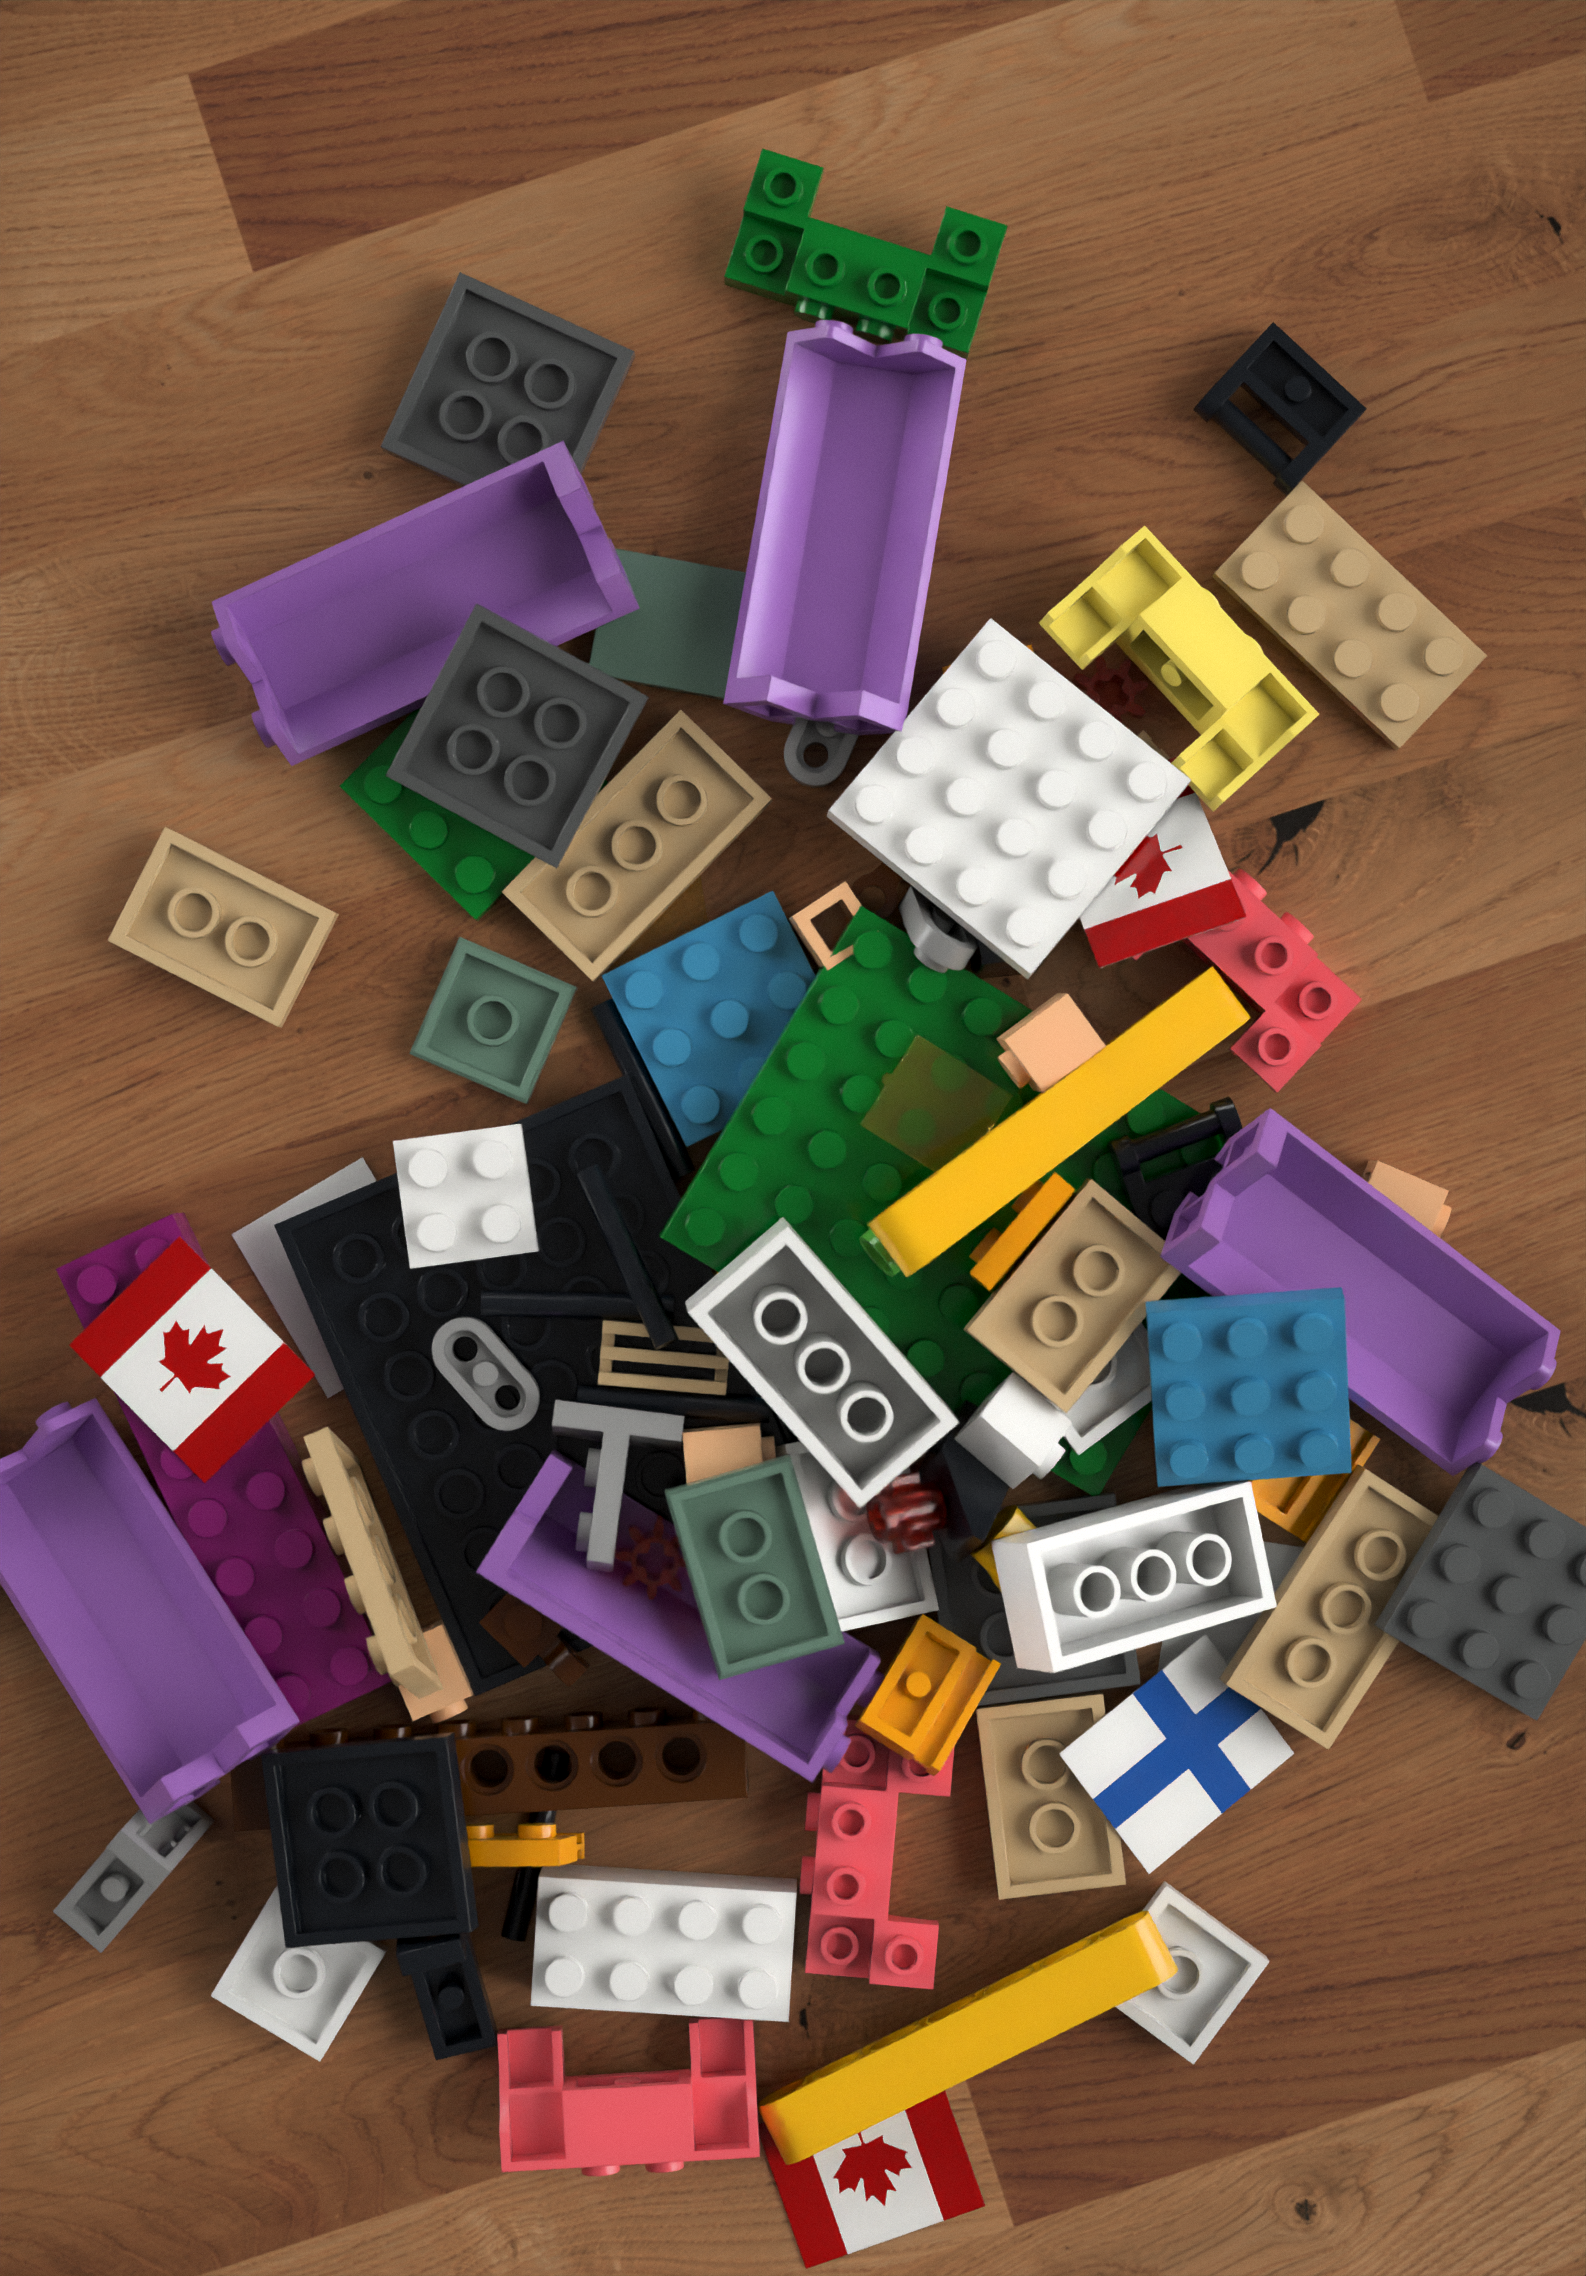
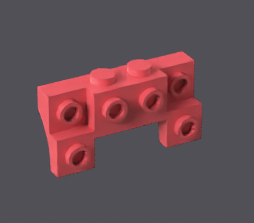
M1239 868L1234 874L1230 871L1228 872L1247 917L1182 939L1181 941L1207 966H1213L1221 978L1252 1008L1260 1013L1228 1050L1235 1056L1237 1055L1266 1082L1274 1093H1278L1322 1046L1321 1043L1362 999L1317 958L1318 954L1308 945L1314 938L1311 932L1290 913L1285 912L1280 918L1261 901L1267 895V892L1254 878ZM1142 954L1130 958L1135 962Z
M848 1714L847 1728L843 1735L850 1738L851 1742L845 1754L832 1773L822 1768L820 1793L808 1792L804 1831H814L817 1833L815 1856H802L799 1894L811 1895L805 1973L869 1978V1984L933 1989L939 1930L938 1920L917 1919L888 1914L899 1792L950 1797L954 1748L940 1772L932 1776L926 1772L927 1768L912 1759H905L855 1727L854 1725L860 1715Z
M716 2017L689 2018L691 2069L565 2076L562 2025L499 2029L497 2041L501 2171L515 2172L581 2168L582 2174L586 2176H607L618 2173L620 2165L645 2164V2168L649 2172L665 2173L682 2169L684 2162L760 2157L753 2020Z

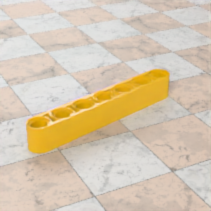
M1213 966L1209 967L1105 1044L1106 1046L1087 1061L1045 1092H1041L885 1209L867 1225L906 1277L910 1276L1237 1030L1251 1017Z
M1147 1910L1135 1913L785 2085L762 2099L758 2103V2111L785 2164L797 2163L1160 1985L1176 1974L1178 1968L1150 1913Z

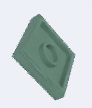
M459 937L409 1054L528 1104L578 988Z

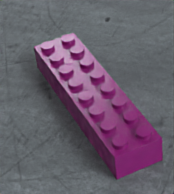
M184 1212L170 1214L56 1269L84 1329L179 1236L208 1264ZM115 1393L178 1529L300 1720L295 1727L391 1682L389 1674L381 1675L372 1660L366 1641L368 1637L375 1635L367 1613L358 1614L345 1584V1578L353 1575L352 1569L345 1553L337 1555L329 1541L323 1519L328 1518V1515L319 1496L317 1497L309 1485L302 1460L279 1411L204 1483Z

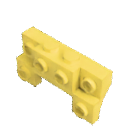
M1146 526L1142 527L1123 543L1039 622L1082 670L1113 643H1116L1201 734L1171 764L1191 779L1188 785L1213 812L1319 715L1311 704L1263 654L1260 645L1236 625L1220 607L1215 596L1198 584Z

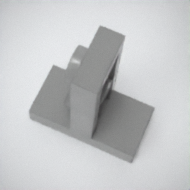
M555 1400L552 1422L553 1436L602 1442L601 1449L589 1448L584 1487L596 1488L593 1513L580 1512L576 1540V1551L588 1552L587 1569L613 1572L629 1446L681 1451L684 1416Z
M193 1801L149 1824L141 1809H139L106 1846L104 1852L53 1912L102 1953L215 1820Z

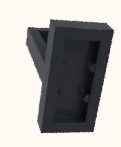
M470 1933L398 1938L396 1955L402 1976L411 1975L435 2059L440 2060L498 2046V2031Z

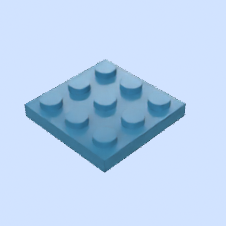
M774 891L602 975L686 1147L724 1129L815 978V974Z
M1342 1287L1145 1302L1155 1467L1158 1487L1352 1473L1345 1297Z

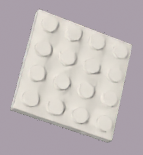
M990 618L904 720L902 732L895 731L828 810L827 817L1028 979L1185 790L1191 779Z

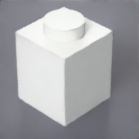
M1013 1372L987 1395L954 1439L1014 1489L1032 1473L1039 1479H1042L1055 1466L1065 1452V1449L1058 1442L1073 1422Z

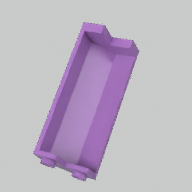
M819 320L813 328L787 333L723 704L779 723L795 725L796 717L818 722L828 721L834 724V731L848 734L871 735L889 734L895 731L902 732L904 720L907 718L966 366V359L943 349V342L940 339L925 334H909L905 336L904 342L876 346L853 335V328L850 325L835 320Z
M564 441L212 601L220 626L211 631L213 641L224 663L227 666L237 663L252 684L260 710L253 712L251 715L255 728L267 748L277 745L290 765L293 766L421 708L476 604L482 605L555 646L640 608L612 540L607 537L594 508V501Z
M1269 1108L1228 1139L1214 1158L1223 1168L1211 1180L1205 1193L1198 1197L1189 1192L1174 1213L1160 1257L1213 1297L1342 1287L1345 1297L1349 1399L1452 1476L1475 1462L1483 1463L1494 1455L1502 1442L1503 1434L1500 1430L1507 1403L1529 1389L1537 1390L1541 1388L1553 1375L1557 1365L1554 1358L1560 1330L1273 1109Z
M94 1398L74 1408L71 1407L69 1402H64L49 1409L36 1420L35 1423L38 1426V1430L21 1450L0 1459V1584L147 1821L151 1824L221 1783L219 1778L230 1772L238 1764L247 1759L254 1760L268 1751L292 1730L300 1720L97 1399Z
M554 1449L478 1568L477 1573L809 1781H814L821 1768L832 1773L851 1742L850 1738L843 1735L847 1728L848 1713L855 1703L865 1708L884 1678V1674L876 1670L881 1662L880 1653L846 1631H843L842 1635L845 1644L719 1680L674 1524L623 1492L613 1572L587 1569L588 1552L576 1551V1540L580 1512L593 1513L596 1488L584 1487L586 1468Z

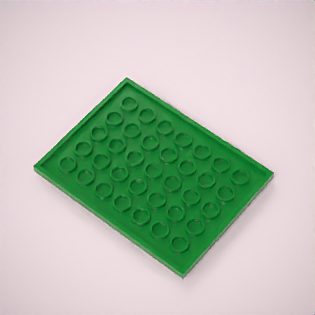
M860 906L855 916L850 918L832 948L831 952L833 953L830 957L852 945L853 954L829 970L825 966H821L659 1236L717 1272H720L784 1217L954 1413L956 1408L965 1400L979 1407L987 1395L1014 1372L968 1334L964 1327L996 1290L995 1288L990 1293L971 1277L970 1271L977 1263L969 1256L994 1227L1003 1234L1019 1215L1011 1207L1023 1192L908 1277L902 1271H899L894 1277L885 1274L864 1251L859 1237L868 1230V1221L878 1216L1041 1093L1034 1091L1029 1083L1020 1089L1008 1076L997 1059L1005 1050L996 1038L1033 1012V1010L966 969L953 970L948 968L945 973H941L927 967L914 955L913 951L916 946L912 943L907 933ZM1159 1088L1038 1180L1045 1184L1056 1173L1071 1185L1076 1192L1086 1179H1092L1131 1212L1109 1151L1108 1142L1124 1135H1128L1130 1140L1201 1113ZM1219 1135L1141 1163L1140 1169L1144 1180L1219 1153L1223 1148ZM1181 1273L1160 1300L1213 1296ZM1145 1317L1141 1323L1147 1330V1322ZM1151 1401L1080 1455L1073 1451L1062 1436L1058 1444L1065 1449V1452L1050 1471L1092 1496L1099 1495L1151 1410Z

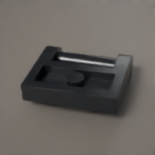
M1272 322L1207 392L1193 410L1207 423L1213 419L1276 478L1273 484L1287 496L1361 417L1367 408L1282 329ZM1240 387L1306 446L1295 459L1291 458L1229 400Z
M1229 1096L1210 1103V1110L1132 1140H1130L1128 1135H1124L1108 1142L1109 1151L1131 1213L1164 1241L1166 1240L1175 1211L1189 1192L1201 1197L1207 1190L1211 1180L1222 1170L1223 1166L1214 1160L1218 1154L1216 1153L1144 1180L1140 1164L1219 1135L1222 1146H1224L1229 1138L1242 1129L1239 1114Z

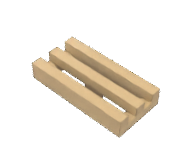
M603 1320L598 1385L726 1395L729 1359L718 1346L716 1355L614 1347L615 1334L641 1337L650 1336L644 1323ZM673 1325L679 1337L678 1340L714 1343L702 1328ZM613 1360L715 1369L714 1380L612 1372Z

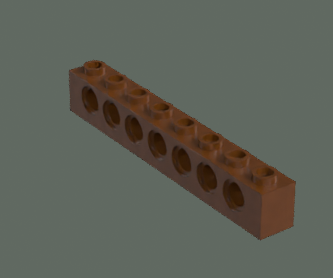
M665 1707L635 1708L628 1710L629 1719L603 1721V1712L601 1711L573 1712L564 1715L565 1724L539 1725V1716L520 1715L502 1718L501 1728L476 1729L475 1720L471 1719L448 1720L437 1723V1732L413 1734L411 1724H386L373 1727V1736L348 1738L347 1728H325L310 1731V1740L285 1742L283 1737L275 1746L269 1749H288L454 1732L465 1816L748 1798L749 1795L746 1741L693 1707L692 1715L667 1717ZM676 1737L689 1738L697 1744L700 1750V1757L696 1763L689 1767L674 1766L667 1760L664 1754L665 1745ZM613 1741L624 1742L634 1750L636 1763L626 1771H613L603 1763L600 1755L601 1749ZM546 1746H560L569 1753L572 1760V1768L567 1773L558 1777H552L543 1772L537 1761V1753ZM483 1750H495L506 1759L508 1773L497 1780L485 1779L475 1769L474 1756ZM260 1755L254 1760L247 1759L230 1771L234 1832L270 1829L262 1758Z

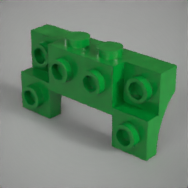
M762 148L743 208L741 225L724 275L725 285L794 306L795 316L814 324L819 320L835 319L856 326L854 332L856 335L878 344H891L893 338L904 341L905 336L909 334L933 336L943 342V349L967 361L1008 225L946 206L931 255L811 218L810 216L824 174V168Z

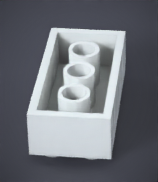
M784 1217L685 1301L689 1315L859 1508L959 1423L949 1406Z
M1251 1481L1193 1484L991 1541L1017 1668L1056 1673L1277 1607Z
M568 1864L563 1866H542L538 1879L531 2006L789 2022L797 1879Z

